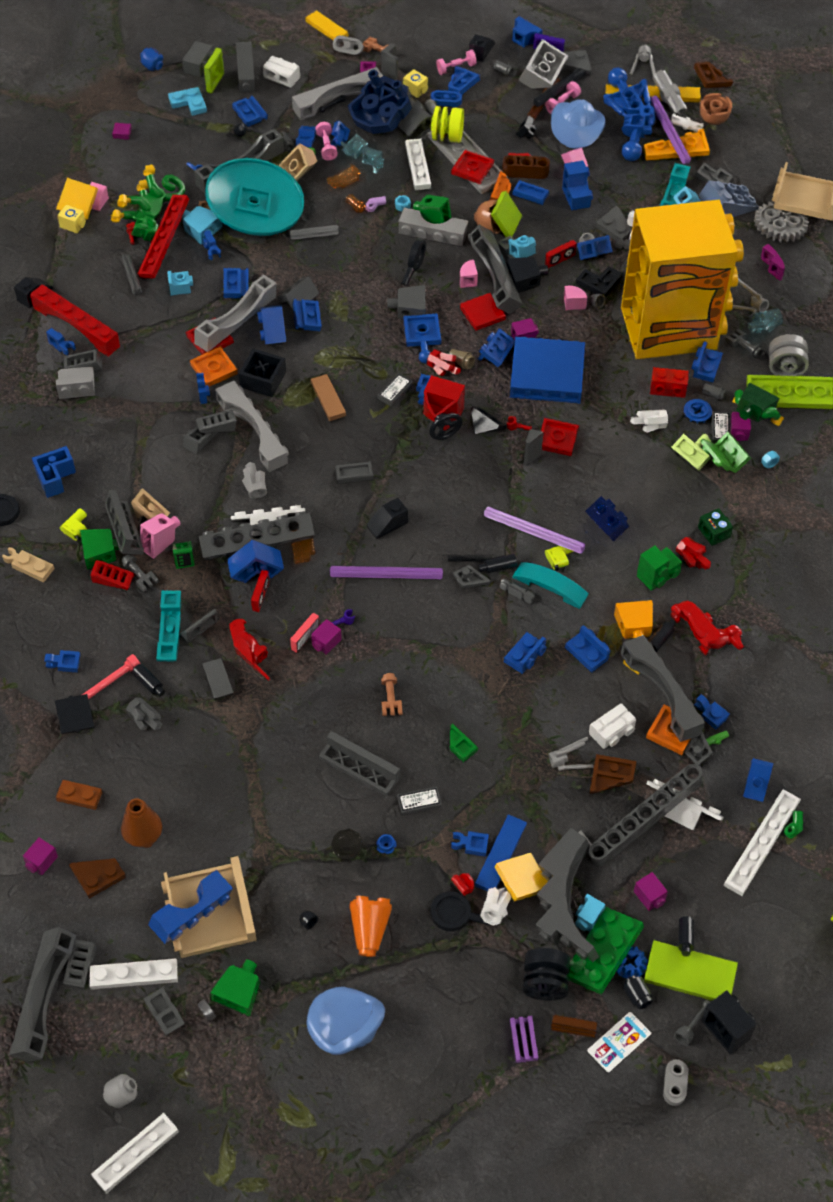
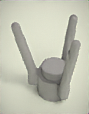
M643 45L639 48V53L636 54L630 75L633 74L638 60L642 62L649 60L652 74H656L651 49L649 46Z
M738 278V283L754 296L751 297L752 307L733 305V309L751 311L753 313L757 311L765 312L769 307V301L762 298L761 294H758Z
M588 737L548 753L552 768L558 767L559 771L594 768L593 764L565 765L568 762L566 753L584 746Z

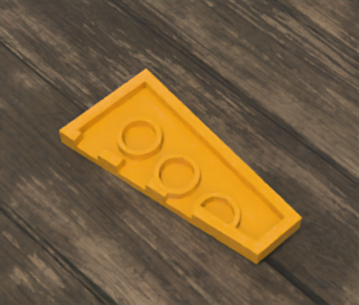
M704 128L699 129L697 133L692 134V132L685 133V136L680 137L690 157L709 155L710 149ZM662 139L643 145L646 160L679 158L670 139L667 141Z

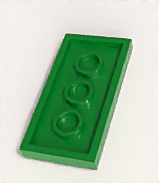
M606 907L586 938L595 948L599 957L594 962H591L587 958L583 960L576 954L570 962L569 974L567 975L569 981L602 995L643 930V922Z

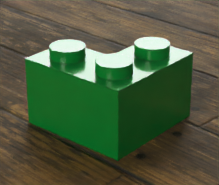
M654 545L640 554L637 577L652 591L657 587H662L669 579L676 578L681 572L682 561L668 547L660 551Z

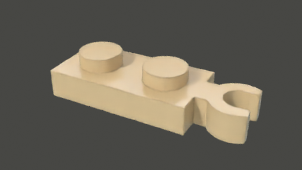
M9 547L8 552L11 556H2L4 562L11 563L12 568L41 582H45L54 570L53 564L23 550L18 554L14 548Z

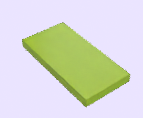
M653 940L644 982L713 1001L726 990L732 994L738 963L692 951L690 956L684 957L677 946Z

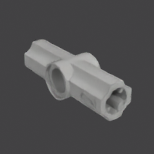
M665 70L658 71L653 75L652 79L660 90L659 93L662 101L668 104L673 114L677 116L683 115L687 111V107L680 97L678 86L672 83Z

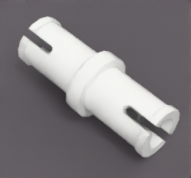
M675 114L671 116L672 124L682 127L683 130L688 129L698 132L699 129H703L701 128L703 123H698L688 117L683 118Z

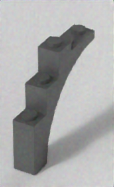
M570 828L538 864L542 871L541 875L548 881L537 893L541 901L539 904L547 912L535 925L539 930L538 935L545 942L551 941L557 945L560 941L567 948L573 947L576 950V954L583 960L587 958L594 962L599 956L595 948L576 928L570 905L574 877L581 861L589 852L590 845L584 836Z

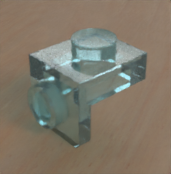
M357 133L347 144L343 141L340 143L343 147L342 151L348 157L351 155L355 159L368 147V143Z
M364 146L362 150V163L372 165L374 173H377L384 165L382 151Z

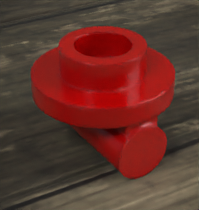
M463 873L459 876L454 875L451 878V881L463 895L470 894L473 891L474 881L469 874Z

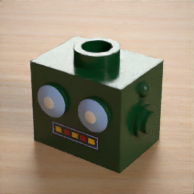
M719 508L700 516L698 528L711 546L731 538L733 526L730 519Z

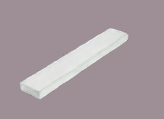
M784 789L781 791L725 881V887L743 896L791 818L793 811L799 805L800 798Z

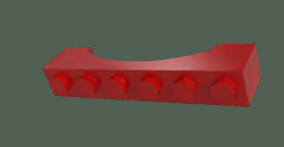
M43 284L30 294L35 310L45 316L50 314L66 321L87 337L95 348L107 357L120 347L116 331Z

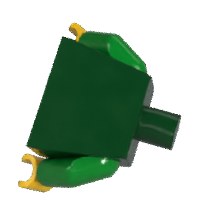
M752 383L748 384L744 393L740 389L735 391L732 402L738 405L736 410L742 419L760 422L763 419L772 418L770 421L777 426H780L784 420V417L780 416L776 409L780 399L777 396Z

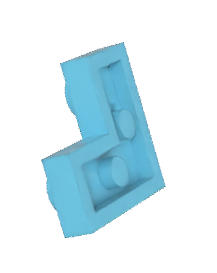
M199 87L168 94L172 109L188 105L192 116L207 113V107Z

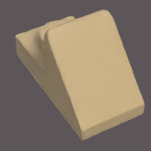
M143 488L131 502L137 518L144 516L150 520L159 514H164L167 517L170 514L167 509Z

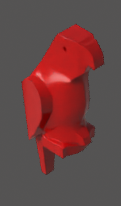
M235 619L229 624L236 653L269 681L270 677L257 665L268 657L267 647L264 645L260 646L257 640L245 631L244 624H246V621L244 619Z

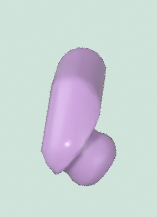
M385 196L370 198L365 205V209L368 212H373L377 206L385 205Z

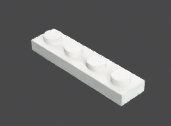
M405 140L415 190L431 189L422 140Z
M177 958L90 966L91 990L178 982Z
M163 1113L91 1174L92 1177L107 1194L179 1132L178 1129Z

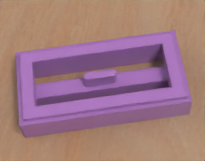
M527 1016V1018L519 1017V1019L510 1018L516 1063L538 1061L532 1016ZM527 1023L533 1056H529L524 1025ZM517 1024L520 1025L524 1057H520L516 1031Z

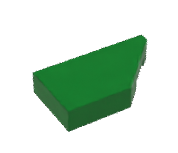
M451 724L450 750L464 763L478 751V747L454 724Z

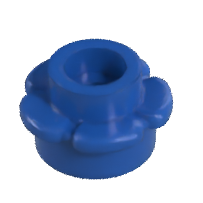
M389 834L380 836L376 841L377 850L380 853L391 854L397 846L396 840Z

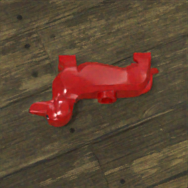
M683 601L671 607V617L676 623L680 622V618L688 622L695 638L702 644L699 646V649L704 655L708 654L709 649H720L726 644H732L738 650L744 649L741 641L742 631L738 626L731 625L725 629H718L712 623L711 615L708 612L703 613L691 601Z

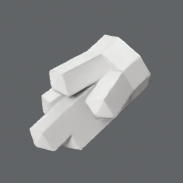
M664 409L638 411V417H631L630 419L631 424H646L643 425V431L646 433L659 428H666L668 425V415Z
M505 887L498 890L496 888L488 890L480 916L484 922L490 925L500 924L502 918L508 914L506 908L511 895Z

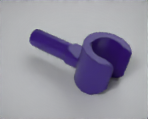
M346 610L344 617L331 623L334 625L341 623L353 624L355 616L350 617L353 610Z

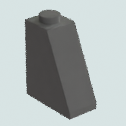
M236 42L239 92H255L252 42Z

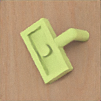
M683 434L672 446V449L699 471L711 458L701 448L703 444L700 441L706 439L711 442L707 434H703L694 443Z

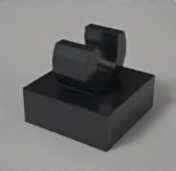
M528 116L520 124L516 135L521 138L525 134L528 138H531L534 135L533 132L537 129L532 125L534 119Z

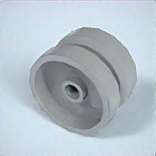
M786 334L773 339L770 343L769 368L775 376H800L807 371L809 358L808 345L805 339L798 335Z

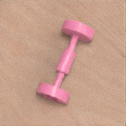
M469 50L466 52V58L455 59L445 64V61L441 58L436 61V66L439 74L444 75L447 73L446 67L458 66L467 61L471 67L475 66L477 61L474 51Z
M571 81L567 84V93L565 92L557 101L553 98L546 101L545 107L550 114H552L553 108L558 103L568 99L569 95L576 98L581 94V88L576 82Z
M321 122L316 126V133L319 137H323L324 142L321 155L324 160L330 161L337 157L338 152L337 148L330 144L331 124Z

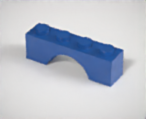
M215 870L200 881L196 890L199 902L190 908H177L167 904L152 915L148 925L164 944L171 939L175 941L186 928H193L201 917L204 916L206 918L214 912L215 907L225 905L231 898L230 893L233 888Z

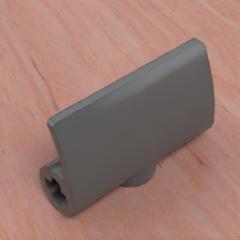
M411 97L412 109L398 124V127L408 137L419 126L423 129L430 128L432 116L425 111L420 101H414Z

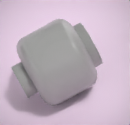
M126 1074L116 1076L104 1086V1100L114 1108H121L135 1100L137 1096V1083Z

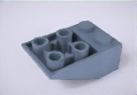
M709 180L698 195L702 201L720 199L724 213H731L733 217L759 209L755 198L751 196L748 188L744 185Z

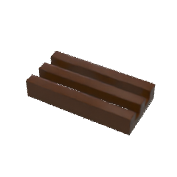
M553 1015L551 1025L552 1031L592 1038L595 1037L597 1023L594 1021Z

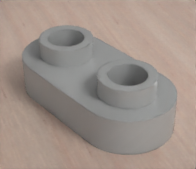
M337 36L333 40V47L338 52L351 55H360L363 52L364 45L359 39ZM340 42H344L343 47L339 46ZM355 45L359 46L357 50H354Z
M681 1060L670 1061L665 1069L663 1097L672 1106L682 1104L687 1094L688 1067ZM679 1068L681 1072L676 1073L673 1069ZM677 1089L679 1094L674 1095L671 1090Z

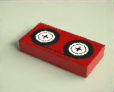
M571 240L547 252L545 265L550 268L575 256L577 243Z
M267 570L260 572L251 598L252 610L255 612L260 611L270 582L269 571Z

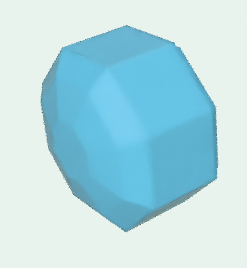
M403 195L395 199V208L402 212L404 208L411 207L409 197Z
M775 451L767 452L762 457L761 463L765 468H772L779 462L780 456Z

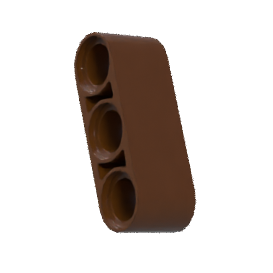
M507 155L503 158L502 172L511 178L545 179L549 176L550 160L541 156Z

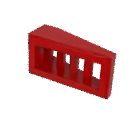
M96 560L91 571L93 583L129 590L134 577L133 572ZM123 576L126 577L124 583L121 582Z

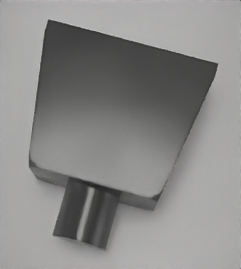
M425 285L399 288L398 298H387V309H398V318L403 319V316L425 315Z

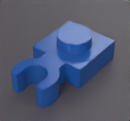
M196 373L200 404H206L207 396H210L209 385H205L203 373Z
M468 831L467 837L460 832H453V838L459 839L460 842H452V849L466 848L465 854L486 857L489 834Z

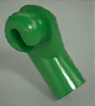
M793 811V822L784 829V834L788 838H794L803 831L802 811Z

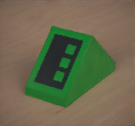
M191 541L172 544L176 569L195 566Z

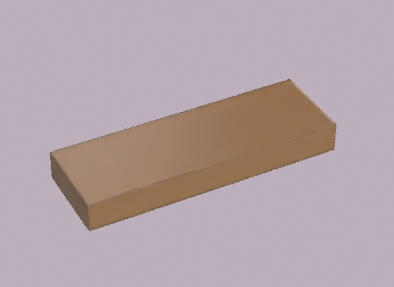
M325 374L310 379L311 385L329 421L345 417L346 411L328 375Z

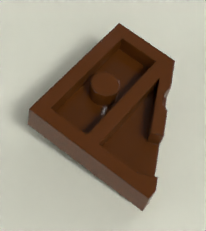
M698 62L694 65V70L705 88L731 87L734 82L731 78L728 80L724 78L723 72L715 68L710 62Z
M596 754L590 793L593 794L633 783L636 761Z
M115 858L69 864L70 869L89 899L126 878L125 873Z

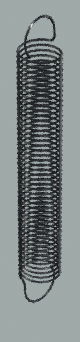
M456 554L451 560L448 558V562L459 560L465 562L480 560L485 562L487 559L483 554H477L471 560L465 554Z

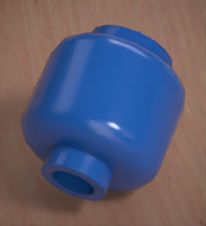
M145 48L141 52V64L148 70L154 71L162 68L163 55L155 48Z

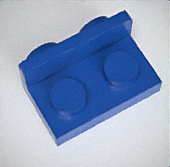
M500 328L495 333H490L486 339L488 343H484L478 351L481 353L477 358L479 361L485 357L495 366L499 367L506 358L515 340Z
M704 341L702 347H698L696 353L698 359H694L692 364V370H694L693 377L714 382L723 353L707 349V342Z
M584 625L580 627L579 634L565 643V648L591 673L609 660L610 649L608 645L600 641L595 633Z
M526 632L504 657L503 662L523 674L526 669H531L535 659L538 656H542L546 651V638L542 637L539 640Z

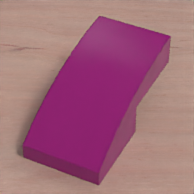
M767 244L763 247L760 259L769 265L768 272L781 281L785 265L779 254Z

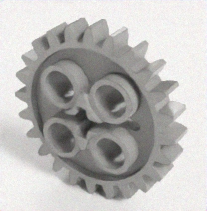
M768 202V205L763 204L762 207L759 206L754 218L757 231H762L761 235L767 234L766 238L773 237V241L777 238L779 242L782 239L786 242L789 239L793 242L795 238L800 239L807 232L809 224L807 216L774 209V204Z

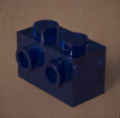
M601 496L585 512L612 541H615L630 527L626 522L628 518L622 511L617 512L614 509L616 505L609 498L605 500Z

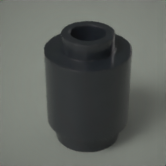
M634 975L625 980L623 989L634 1007L642 1010L652 1004V994L642 977Z

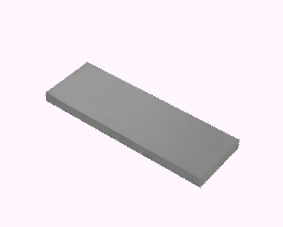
M464 130L460 143L449 142L448 134H446L444 141H440V133L437 141L432 140V131L428 132V138L453 165H455L464 150L488 157ZM494 163L481 184L469 182L480 194H483L494 188L498 175L502 170Z

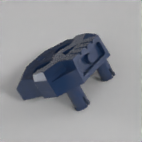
M370 70L368 76L371 81L364 85L360 90L361 94L348 105V109L356 126L369 133L378 134L393 131L397 128L400 120H403L412 109L410 102L411 93L408 86L402 84L401 81L393 80L386 76L380 77L377 70Z

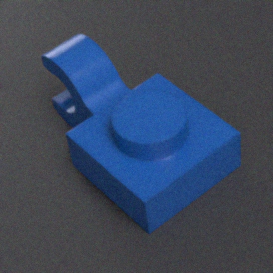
M339 120L334 123L331 132L334 139L330 144L335 147L345 143L350 129Z
M204 231L205 239H202L204 248L208 249L209 259L213 260V254H217L220 258L221 250L217 247L216 240L211 231Z
M52 328L46 331L49 344L59 352L63 351L65 355H69L67 348L76 350L74 342L65 341L64 336L60 332H56Z
M421 374L416 387V391L419 392L418 404L424 405V389L431 377L429 375Z
M60 650V655L46 654L44 661L47 668H55L57 666L58 671L78 672L81 655L77 651Z
M703 695L696 699L697 702L694 706L703 712L702 717L704 721L717 730L729 718L730 713L715 701L710 705L707 698Z

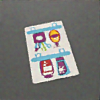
M629 1012L587 1051L607 1072H610L648 1038L651 1032Z

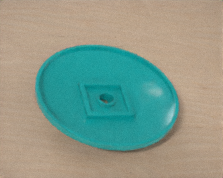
M240 158L227 161L212 171L206 183L205 197L213 214L225 225L242 233L268 236L284 232L297 223L303 212L304 195L298 182L286 170L268 161L254 158Z

